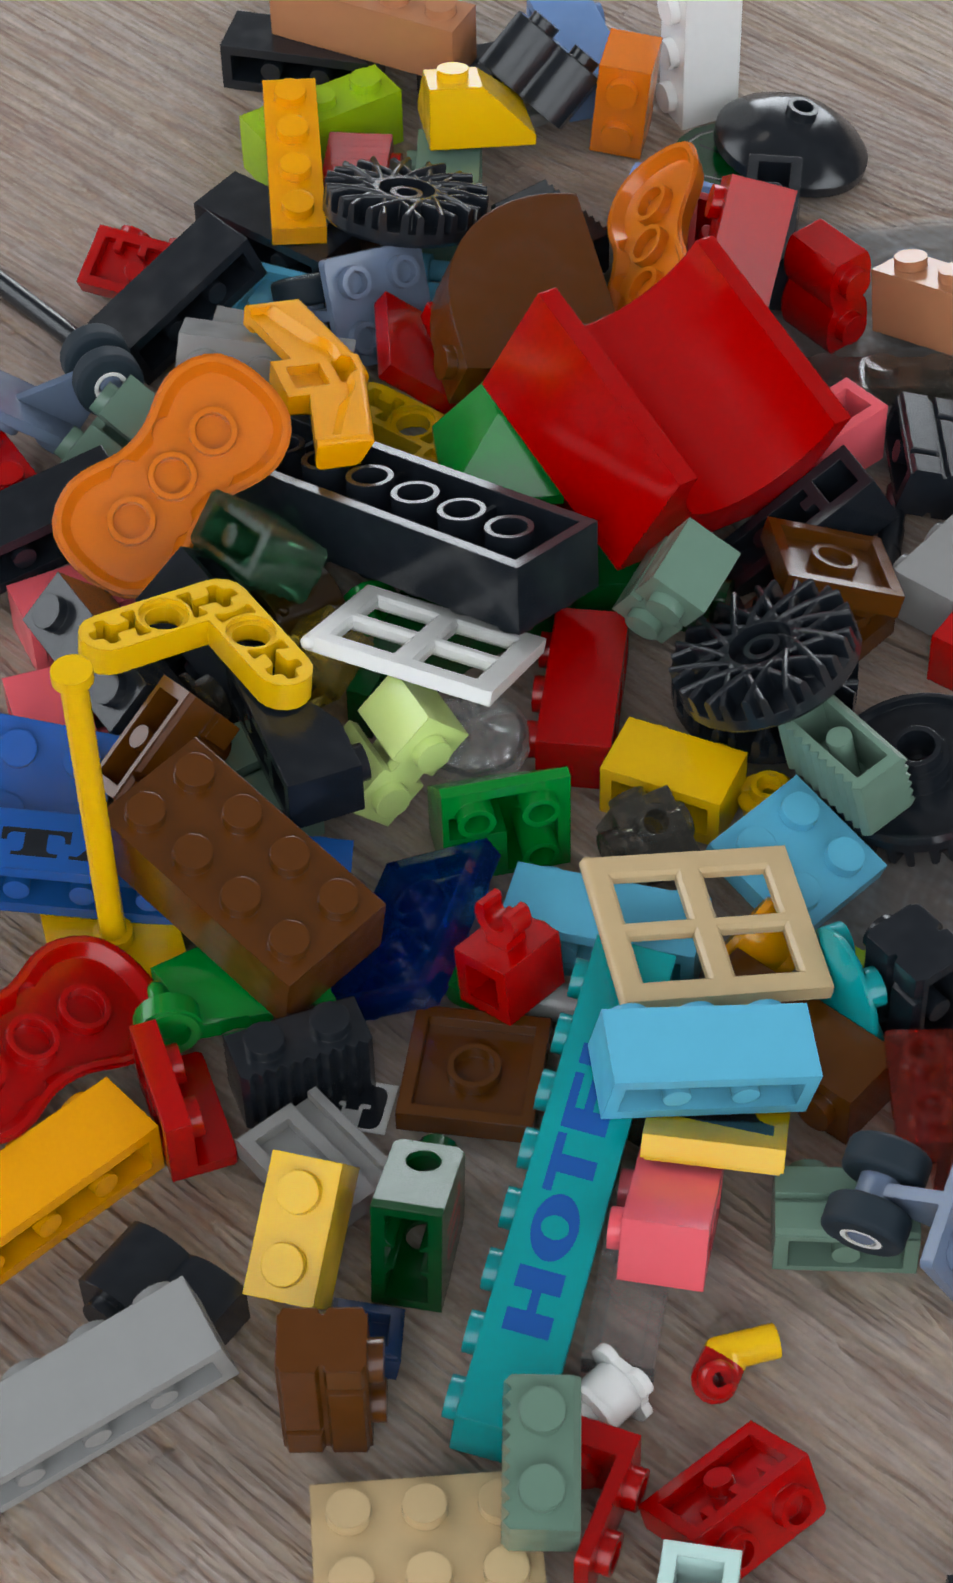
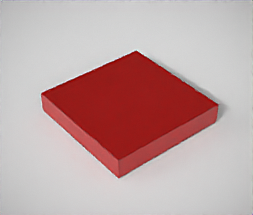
M385 291L374 303L379 379L443 414L448 413L457 404L448 403L442 380H438L435 375L433 346L420 317L422 311Z

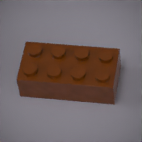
M194 737L107 807L118 875L274 1017L280 1018L306 1010L329 988L335 985L381 945L386 903L197 737Z

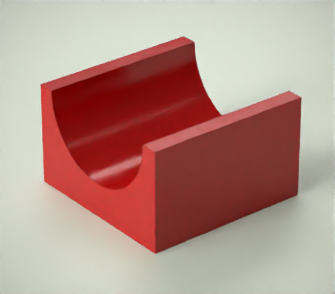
M713 235L696 240L684 257L642 295L610 315L586 325L582 323L556 287L538 293L482 383L483 387L574 512L598 520V545L617 571L642 561L648 550L666 536L668 537L673 530L689 517L710 532H713L757 514L814 467L852 418Z

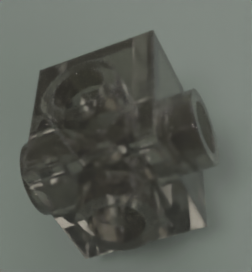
M668 785L646 793L643 786H637L617 795L608 802L610 810L596 827L598 832L596 842L601 857L700 851L693 837L695 827L692 816L683 802L675 801ZM665 881L641 882L635 884L653 887Z

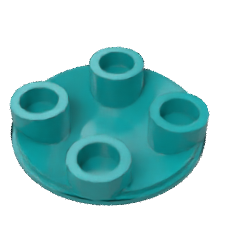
M837 921L817 928L815 933L834 984L832 997L818 1000L884 1041L876 1009L886 1005L888 1000L882 976L874 966L862 967L855 954L851 933L843 922Z

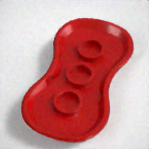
M88 935L68 936L53 940L33 953L10 984L0 991V1144L12 1141L24 1134L35 1124L52 1098L66 1085L87 1074L135 1064L129 1026L133 1025L132 1018L135 1009L148 999L147 988L153 979L134 958L118 946L105 939Z

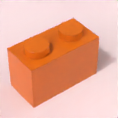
M611 28L599 64L589 150L640 160L652 120L663 37Z

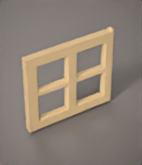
M785 845L594 858L584 857L580 861V871L619 1005L638 1003L646 1008L680 1007L694 1001H706L713 1005H747L762 999L787 1002L832 997L834 984ZM764 875L776 913L716 917L704 878ZM675 881L686 919L625 923L614 884ZM783 932L796 972L735 976L723 936ZM693 938L705 978L643 983L631 942Z

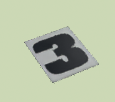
M376 1082V1087L372 1093L363 1090L359 1097L350 1094L347 1101L337 1098L334 1105L361 1132L385 1135L399 1086Z

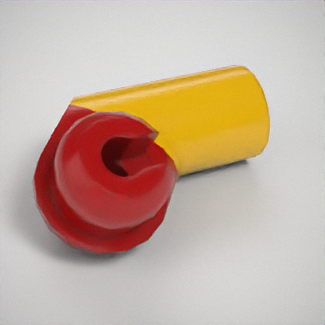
M766 1323L709 1338L704 1344L691 1372V1386L695 1395L708 1404H722L735 1394L746 1367L780 1359L782 1357V1346L774 1323Z

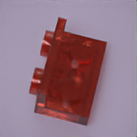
M953 1029L888 1030L884 1037V1051L894 1135L915 1144L928 1154L932 1161V1171L930 1173L932 1190L944 1191L953 1165Z

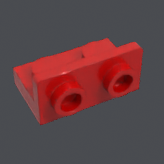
M100 224L76 282L82 291L113 299L177 238H170L166 242L151 238L146 232L133 226L123 225L120 229Z
M156 1019L129 1026L137 1078L150 1117L159 1126L163 1155L172 1182L235 1165L238 1162L237 1148L203 1054L201 1052H193L181 1056L176 1042L164 1045Z
M752 1420L638 1505L646 1529L663 1540L667 1539L741 1550L740 1580L822 1517L826 1511L808 1453Z

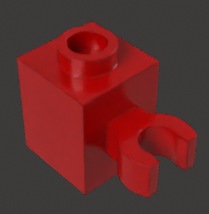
M494 888L475 904V915L481 927L454 948L461 1000L512 1026L565 983L559 931L542 920L534 919L526 903L521 901L514 907L508 905L504 908L502 893L497 888Z

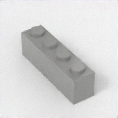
M183 1276L172 1282H159L147 1287L134 1298L131 1306L107 1320H94L80 1326L71 1333L66 1344L42 1358L23 1360L13 1365L3 1374L0 1381V1514L239 1374L202 1301Z

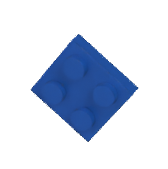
M0 713L1 807L80 814L66 725ZM96 731L100 763L120 735ZM105 793L106 802H107V807H108V802H109V797H110V796Z

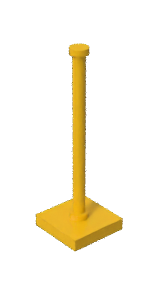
M78 654L65 655L52 663L50 678L53 688L61 694L97 919L39 914L45 941L48 943L59 938L80 935L105 939L128 953L152 977L150 968L186 952L181 931L174 925L131 923L124 917L89 688L93 685L95 679L93 665L85 656Z

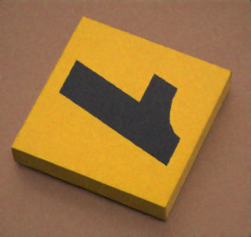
M790 1112L646 1118L642 1132L640 1157H644V1160L780 1176V1174H784Z

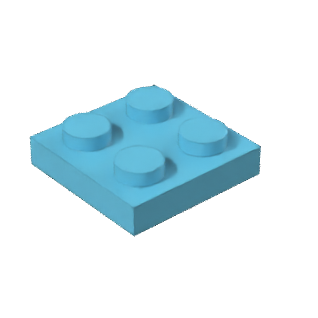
M798 775L790 779L720 834L706 848V850L785 845L814 930L819 928L880 878L887 867V864ZM763 874L723 877L754 909L767 896H770Z

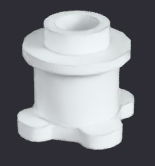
M606 1343L599 1344L592 1351V1357L596 1362V1366L581 1379V1415L615 1427H619L630 1416L638 1421H645L653 1413L652 1406L648 1402L649 1394L654 1390L651 1380L641 1369L632 1367L619 1357L618 1353Z

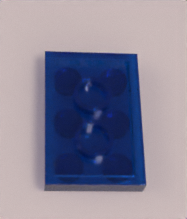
M487 838L386 863L374 890V894L386 903L381 945L331 987L330 990L336 997V1000L353 995L365 1021L440 1005L442 998L448 990V983L456 966L454 948L469 937V932L476 918L475 904L488 893L490 881L501 857V854Z

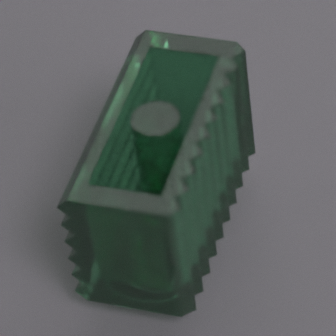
M218 489L211 492L190 536L193 545L250 587L255 586L260 591L264 589L269 594L274 593L279 598L284 597L288 601L293 600L298 605L307 600L312 587L319 581L323 565L327 559L326 548L315 543V540L310 539L309 536L304 535L296 527L285 522V519L280 518L273 511Z

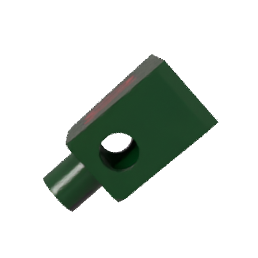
M433 1133L423 1136L419 1141L400 1139L393 1142L370 1204L371 1302L442 1313L463 1226L465 1205V1152L451 1138L445 1135ZM426 1225L419 1250L411 1247L406 1241L407 1233L415 1226Z

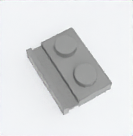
M315 1086L307 1091L308 1098L298 1105L294 1106L292 1103H289L235 1139L238 1157L264 1184L266 1183L273 1149L359 1167L348 1222L349 1227L370 1212V1204L387 1157Z

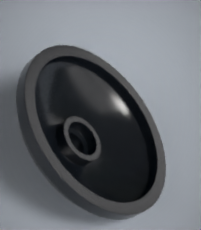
M771 91L745 95L722 108L713 129L714 143L720 155L734 170L744 177L747 175L749 154L803 157L801 197H831L853 189L861 181L868 163V153L865 144L852 124L827 105L801 94Z

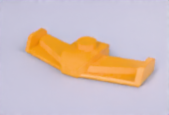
M300 299L245 305L243 325L249 332L257 333L282 359L270 361L269 382L285 403L290 416L298 414L311 416L317 469L324 470L359 464L375 442L367 389L369 374L359 355L351 352Z

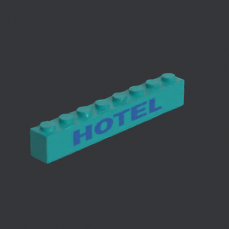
M598 934L590 960L577 957L573 968L567 997L578 1000L573 1015L563 1012L559 1015L550 1049L551 1053L561 1055L557 1072L543 1069L533 1109L544 1112L540 1129L526 1127L516 1162V1168L527 1170L522 1189L509 1185L499 1218L498 1228L509 1230L504 1250L490 1247L479 1289L491 1292L486 1312L472 1309L465 1330L461 1352L473 1355L467 1376L452 1374L441 1414L443 1418L454 1420L450 1449L502 1463L504 1380L511 1374L563 1375L633 1118H600L588 1043L601 1009H612L619 1005V1001ZM632 944L643 983L671 981L676 955Z

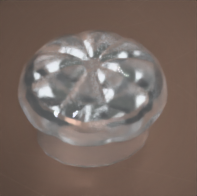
M455 696L443 699L469 735L453 752L448 762L434 774L439 784L486 775L517 772L522 767L531 748L530 732L525 717L512 701L500 696L490 707Z

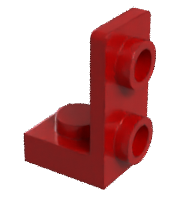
M582 1415L581 1489H592L595 1487L601 1489L602 1492L574 1558V1583H596L599 1575L610 1578L616 1568L624 1541V1533L617 1531L625 1510L633 1513L638 1512V1505L643 1501L648 1486L650 1469L640 1466L641 1435Z

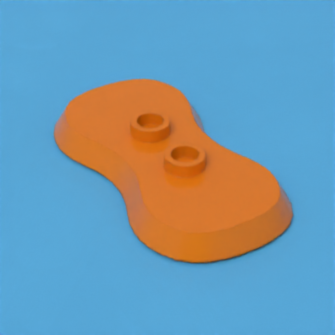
M682 141L674 143L646 159L625 179L612 202L607 219V230L613 252V265L607 287L615 311L624 307L656 284L688 252L687 240L690 221L704 181L703 168L697 150L691 142Z
M220 353L202 354L176 366L169 372L158 388L145 422L134 438L119 452L81 471L66 484L60 493L53 512L52 529L57 546L65 559L94 586L108 591L113 596L123 599H136L180 546L193 548L202 525L220 504L231 496L259 483L278 467L289 447L292 433L291 417L285 403L277 391L260 374L233 357Z

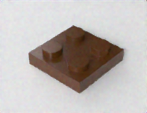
M767 516L760 538L775 580L778 582L784 596L791 591L794 579L803 583L810 578L815 582L819 593L826 585H829L832 590L838 589L844 603L848 602L852 613L856 616L870 618L878 614L898 618L905 595L881 538Z
M417 1004L395 1110L396 1129L522 1143L526 1127L536 1128L539 1111L533 1109L543 1069H546L552 1036V1018L524 1015L512 1026H509L483 1011Z

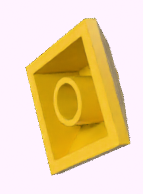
M459 62L442 63L437 66V69L423 70L418 95V113L430 151L536 145V133L522 97L505 84L477 67H468L466 64Z

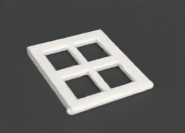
M367 585L301 638L300 644L303 649L490 707L544 653L547 638L527 632L521 635L505 633L496 626L468 615L456 614L448 608L373 585ZM377 609L426 624V626L417 632L368 617V615ZM349 630H354L402 645V647L395 653H391L343 638L342 636ZM454 634H459L507 650L499 657L447 640ZM435 655L484 670V672L475 679L424 663V661L429 656Z

